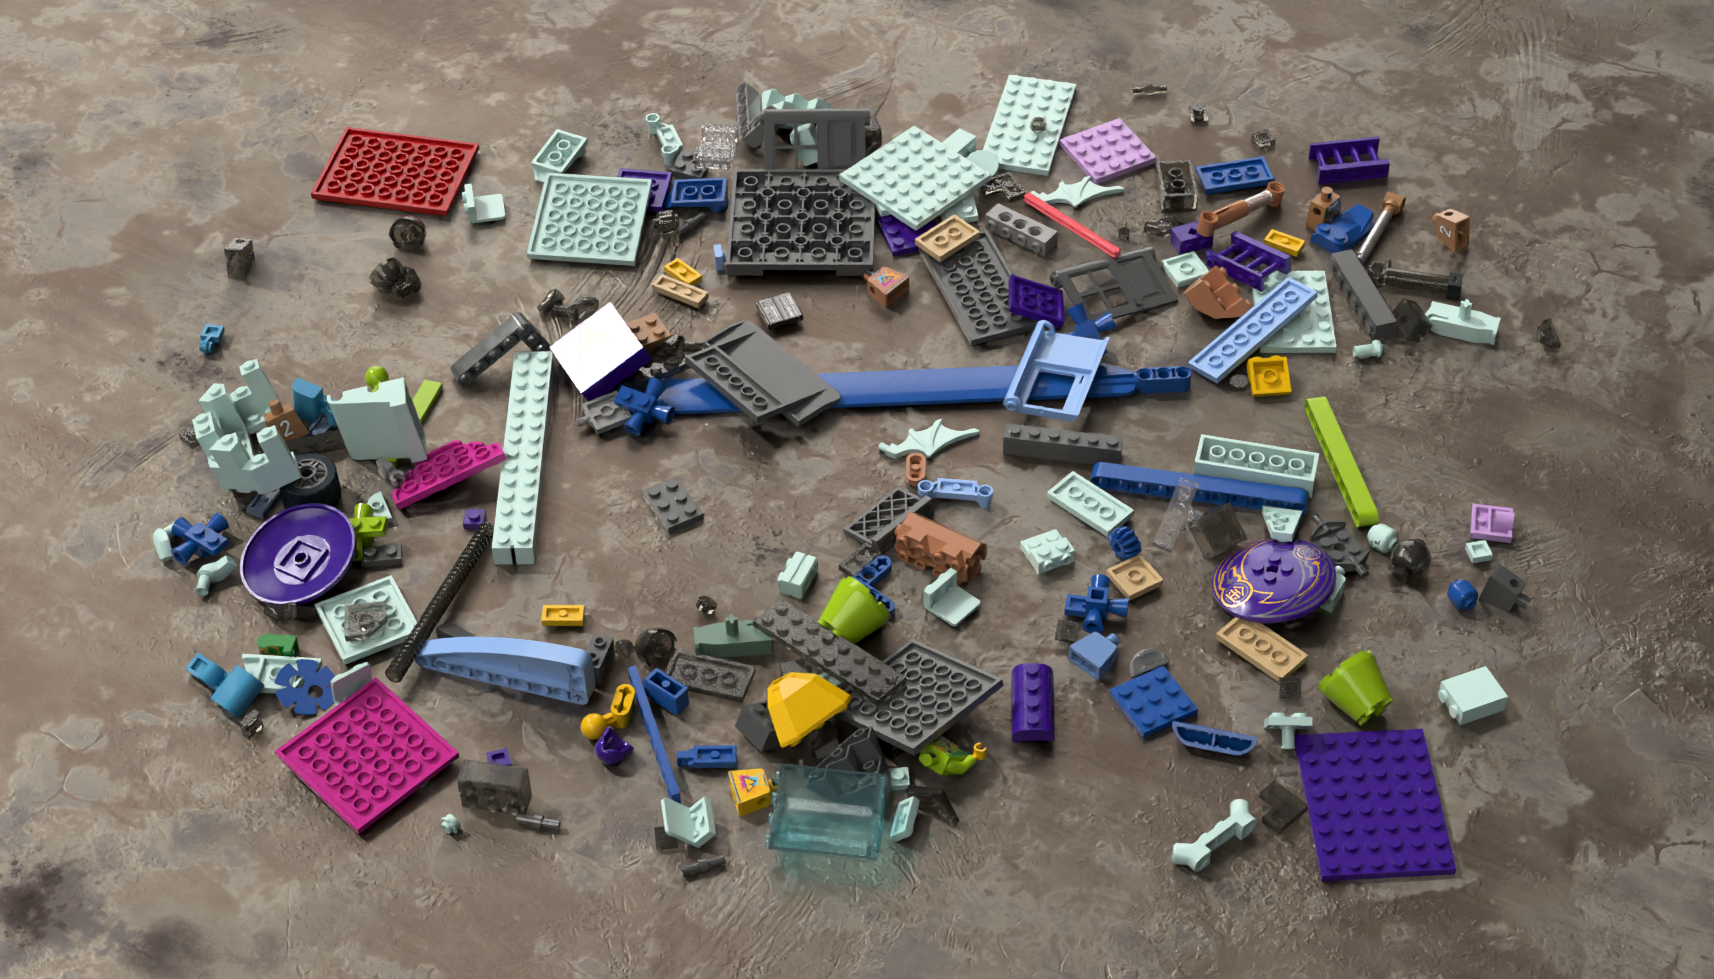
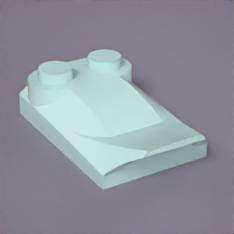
M556 129L531 162L534 179L544 183L546 173L564 174L576 158H580L585 154L588 139Z

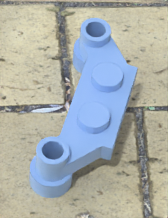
M938 478L933 483L929 480L920 481L918 483V494L921 498L928 496L932 499L972 500L978 502L981 508L987 509L991 506L993 488L989 485L979 486L977 481Z

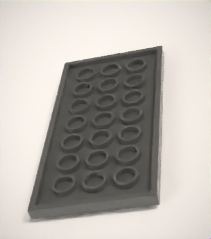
M987 229L980 231L978 239L941 262L919 248L920 255L971 346L1035 329L1039 321L1009 312L1008 280L1013 273Z

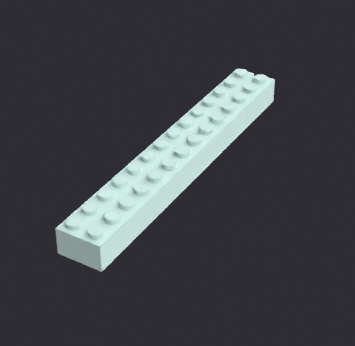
M553 351L515 352L503 448L507 459L503 460L501 465L492 542L494 565L513 564L511 548H514L517 564H535L555 371Z

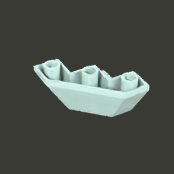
M770 89L762 93V111L769 105H773L777 109L831 108V105L822 98L808 101L800 94L794 93L784 96L776 89ZM782 124L779 128L794 129V124Z

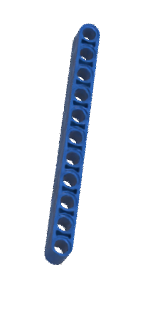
M1106 462L1094 464L1090 480L1091 483L1100 489L1262 510V505L1299 510L1302 511V514H1305L1309 500V493L1302 488Z

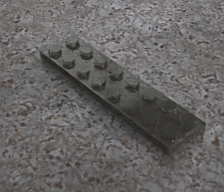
M783 599L777 601L753 620V627L877 706L906 684V677L842 636H836L831 629L822 626L815 619Z

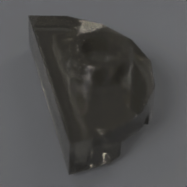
M1551 318L1543 320L1537 326L1536 338L1544 346L1560 349L1561 343Z

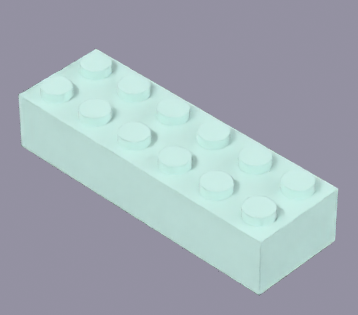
M1201 434L1195 458L1194 474L1302 488L1309 493V498H1312L1319 453Z

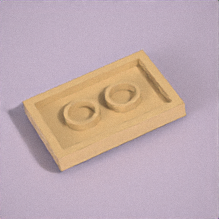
M954 214L917 237L915 245L941 262L978 239L980 231Z

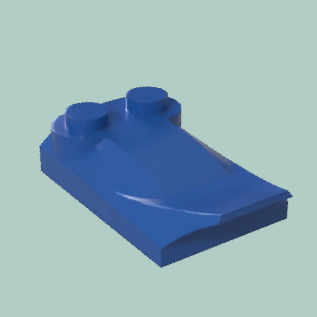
M727 177L674 180L673 187L667 194L664 208L709 207L713 212H721L727 206Z
M1357 204L1327 224L1318 225L1315 233L1311 235L1310 241L1331 253L1350 250L1370 233L1373 228L1374 213L1364 206Z

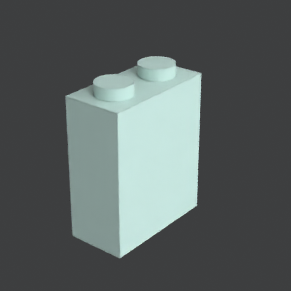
M1486 666L1441 681L1438 691L1440 701L1447 706L1451 717L1455 718L1459 725L1505 710L1508 698Z

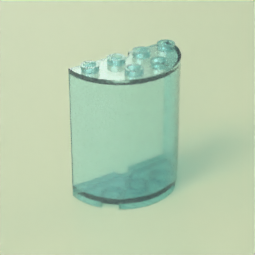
M781 764L780 771L775 773V784L778 785L777 792L773 791L772 793L774 812L769 814L768 825L771 828L770 834L766 835L765 847L774 851L877 861L884 825L886 774Z

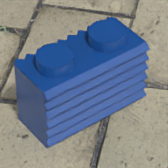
M655 668L644 679L646 696L674 714L679 715L689 705L688 687L675 680V678H671V676H668L659 668Z

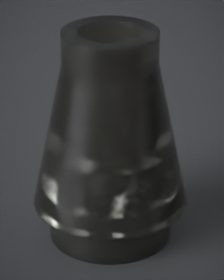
M550 290L540 305L537 306V309L541 314L545 315L547 312L562 305L565 298L559 290Z

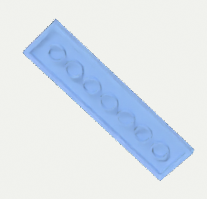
M1290 277L1286 278L1188 362L1189 368L1215 383H1219L1318 297L1317 291Z

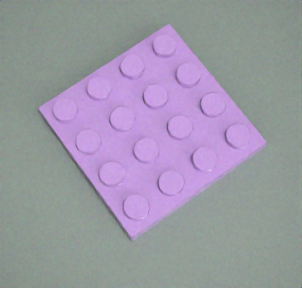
M1120 118L1060 139L1059 142L1062 149L1087 176H1091V180L1096 185L1156 163V156Z

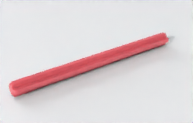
M1029 192L1024 195V202L1111 257H1120L1121 250L1032 193Z

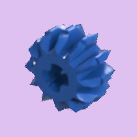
M1128 526L1118 527L1108 536L1112 551L1122 561L1135 557L1142 551L1138 536Z

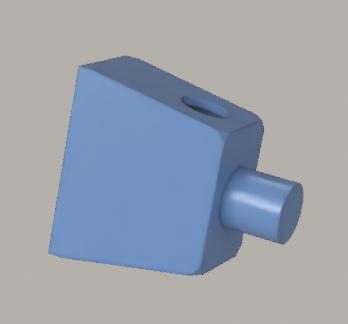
M1093 632L1069 646V660L1099 681L1117 660L1118 647L1116 645L1119 644V638L1113 633L1105 638L1100 633Z

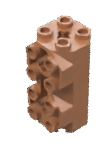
M909 512L902 525L899 524L895 530V535L897 536L895 549L898 552V558L902 562L913 565L920 570H925L926 567L932 566V573L937 578L952 568L957 571V586L965 581L972 582L981 571L980 560L985 561L987 556V544L917 513Z

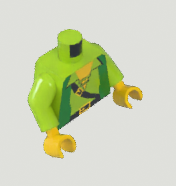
M940 735L920 751L919 761L940 775H962L976 763V759L983 760L986 758L987 747L981 750L982 744L976 743L974 745V754L971 755Z

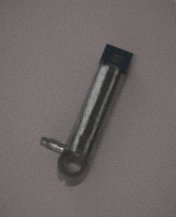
M1387 259L1385 264L1380 262L1371 263L1368 268V276L1376 288L1391 286L1446 294L1447 299L1459 300L1463 274L1450 272L1449 276L1396 269L1392 268V261L1390 259Z

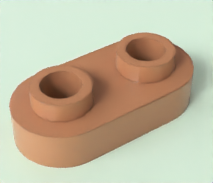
M911 453L906 458V482L911 486H918L920 481L925 480L926 458L921 453Z

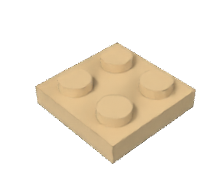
M1141 554L1106 570V576L1110 578L1126 598H1129V601L1163 585L1162 577Z

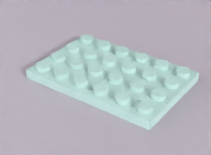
M1274 271L1263 279L1264 290L1262 292L1252 288L1254 306L1288 277L1317 291L1318 295L1312 303L1260 346V353H1336L1337 347L1325 271H1291L1287 275L1280 271Z

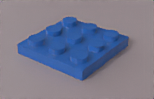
M1164 666L1111 688L1109 691L1111 698L1142 738L1172 726L1173 721L1181 722L1198 713V708Z

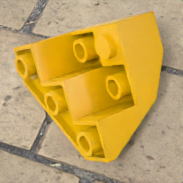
M790 672L774 680L767 689L768 710L780 746L784 748L788 745L793 747L799 744L804 736L813 730L821 728L825 725V721L836 713L838 714L846 710L848 703L852 699L850 694L817 674Z

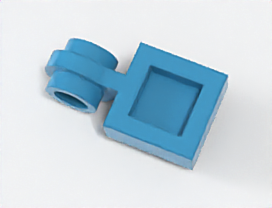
M205 325L200 335V352L209 354L214 351V343H220L225 333L224 326Z

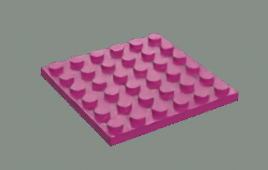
M377 677L275 751L276 757L358 835L459 758V752Z

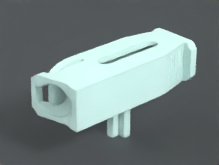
M1468 299L1461 301L1460 307L1432 301L1431 307L1424 315L1422 329L1429 328L1432 332L1446 337L1494 345L1501 318H1495L1483 312L1471 310L1472 303Z

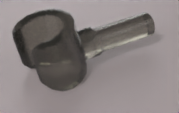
M1126 221L1123 222V228L1119 229L1118 239L1125 235L1127 240H1129V229L1127 228L1128 223Z

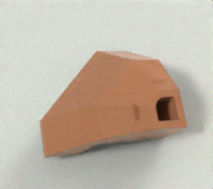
M1214 266L1183 292L1194 309L1215 319L1242 317L1253 307L1248 299L1244 301L1240 297L1239 293L1241 291L1235 283L1231 284L1226 279L1228 274L1223 267Z

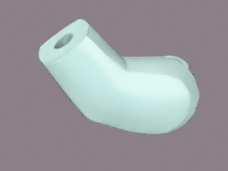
M174 522L164 529L158 528L153 533L154 546L161 562L174 558L171 553L172 548L170 544V539L175 536L171 532Z
M226 555L217 562L203 565L197 572L199 580L195 593L199 596H206L210 583L224 580L237 566L235 560Z

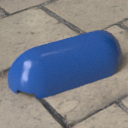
M1180 721L1172 722V728L1178 740L1191 747L1231 755H1242L1252 750L1258 741V737Z

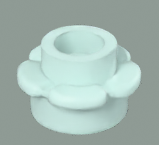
M448 814L446 817L441 818V827L446 833H458L457 830L461 827V824L453 815Z

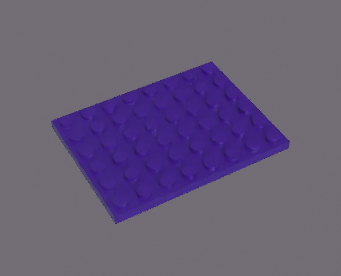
M1423 729L1295 735V751L1321 881L1455 874L1456 866Z

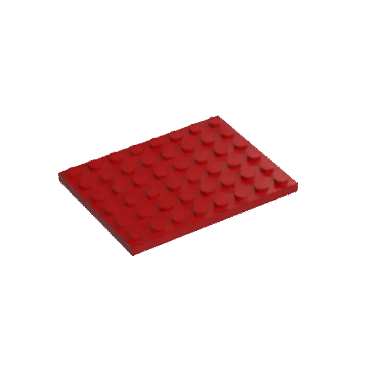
M346 127L311 192V197L317 200L448 216L479 151V143Z

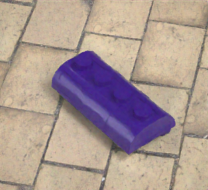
M1024 663L1012 669L1011 730L1012 742L1014 743L1027 740H1055L1054 676L1052 668L1046 664Z

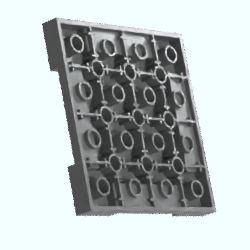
M734 169L726 273L727 275L756 276L763 275L764 270H836L837 276H864L867 270L873 271L875 203L839 180V175L847 169Z

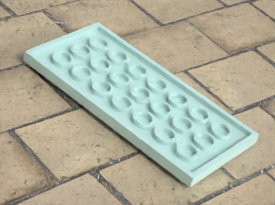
M1018 75L1008 76L983 150L990 151L996 155L999 161V169L1049 176L1076 91V84Z

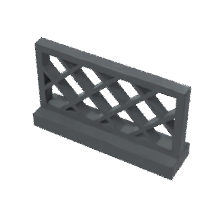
M898 486L843 529L844 534L873 548V553L881 556L896 544V527L899 524L902 525L909 512L917 513L926 518L934 514L932 498L928 496L921 498ZM899 494L905 497L902 499H894ZM916 503L913 506L908 507V504ZM905 504V507L894 508V505ZM891 506V509L880 510L882 507ZM894 514H902L894 518ZM891 515V518L880 519V516ZM869 517H877V520L866 521ZM889 524L885 528H880V525ZM877 526V529L866 530V527ZM863 527L862 531H853L855 528ZM875 535L874 537L871 538V540L866 537V536Z

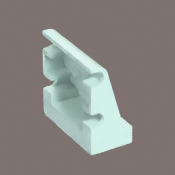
M404 377L379 383V389L372 393L369 392L367 386L343 391V397L338 401H333L331 395H327L328 404L352 459H378L382 456L383 458H410L412 463L427 460L425 432Z

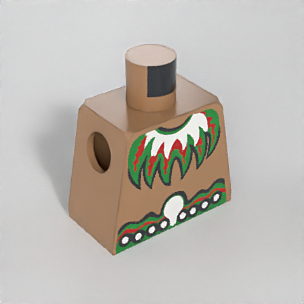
M1323 187L1321 193L1311 201L1306 226L1316 230L1318 225L1327 224L1341 214V197L1332 192V188Z

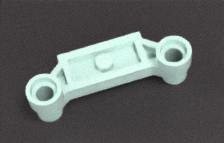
M648 114L646 116V125L648 126L649 133L652 135L657 134L663 146L661 151L664 164L671 166L679 152L682 151L683 144L672 124L667 125L660 122L658 114Z

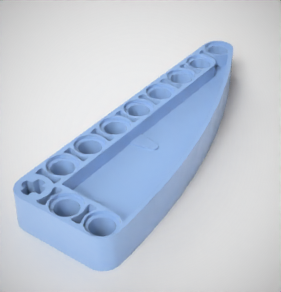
M501 637L432 639L422 643L414 659L423 668L579 705L587 704L595 689L592 657L587 651L547 642Z

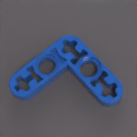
M881 555L874 558L852 578L870 590L869 593L876 598L878 603L882 602L886 608H889L890 616L893 617L895 613L894 602L873 588L892 569L891 559ZM870 574L873 575L874 578L865 579L864 576Z

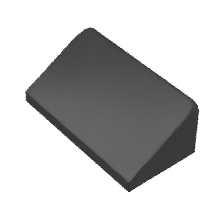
M451 622L436 627L437 637L440 639L478 637Z

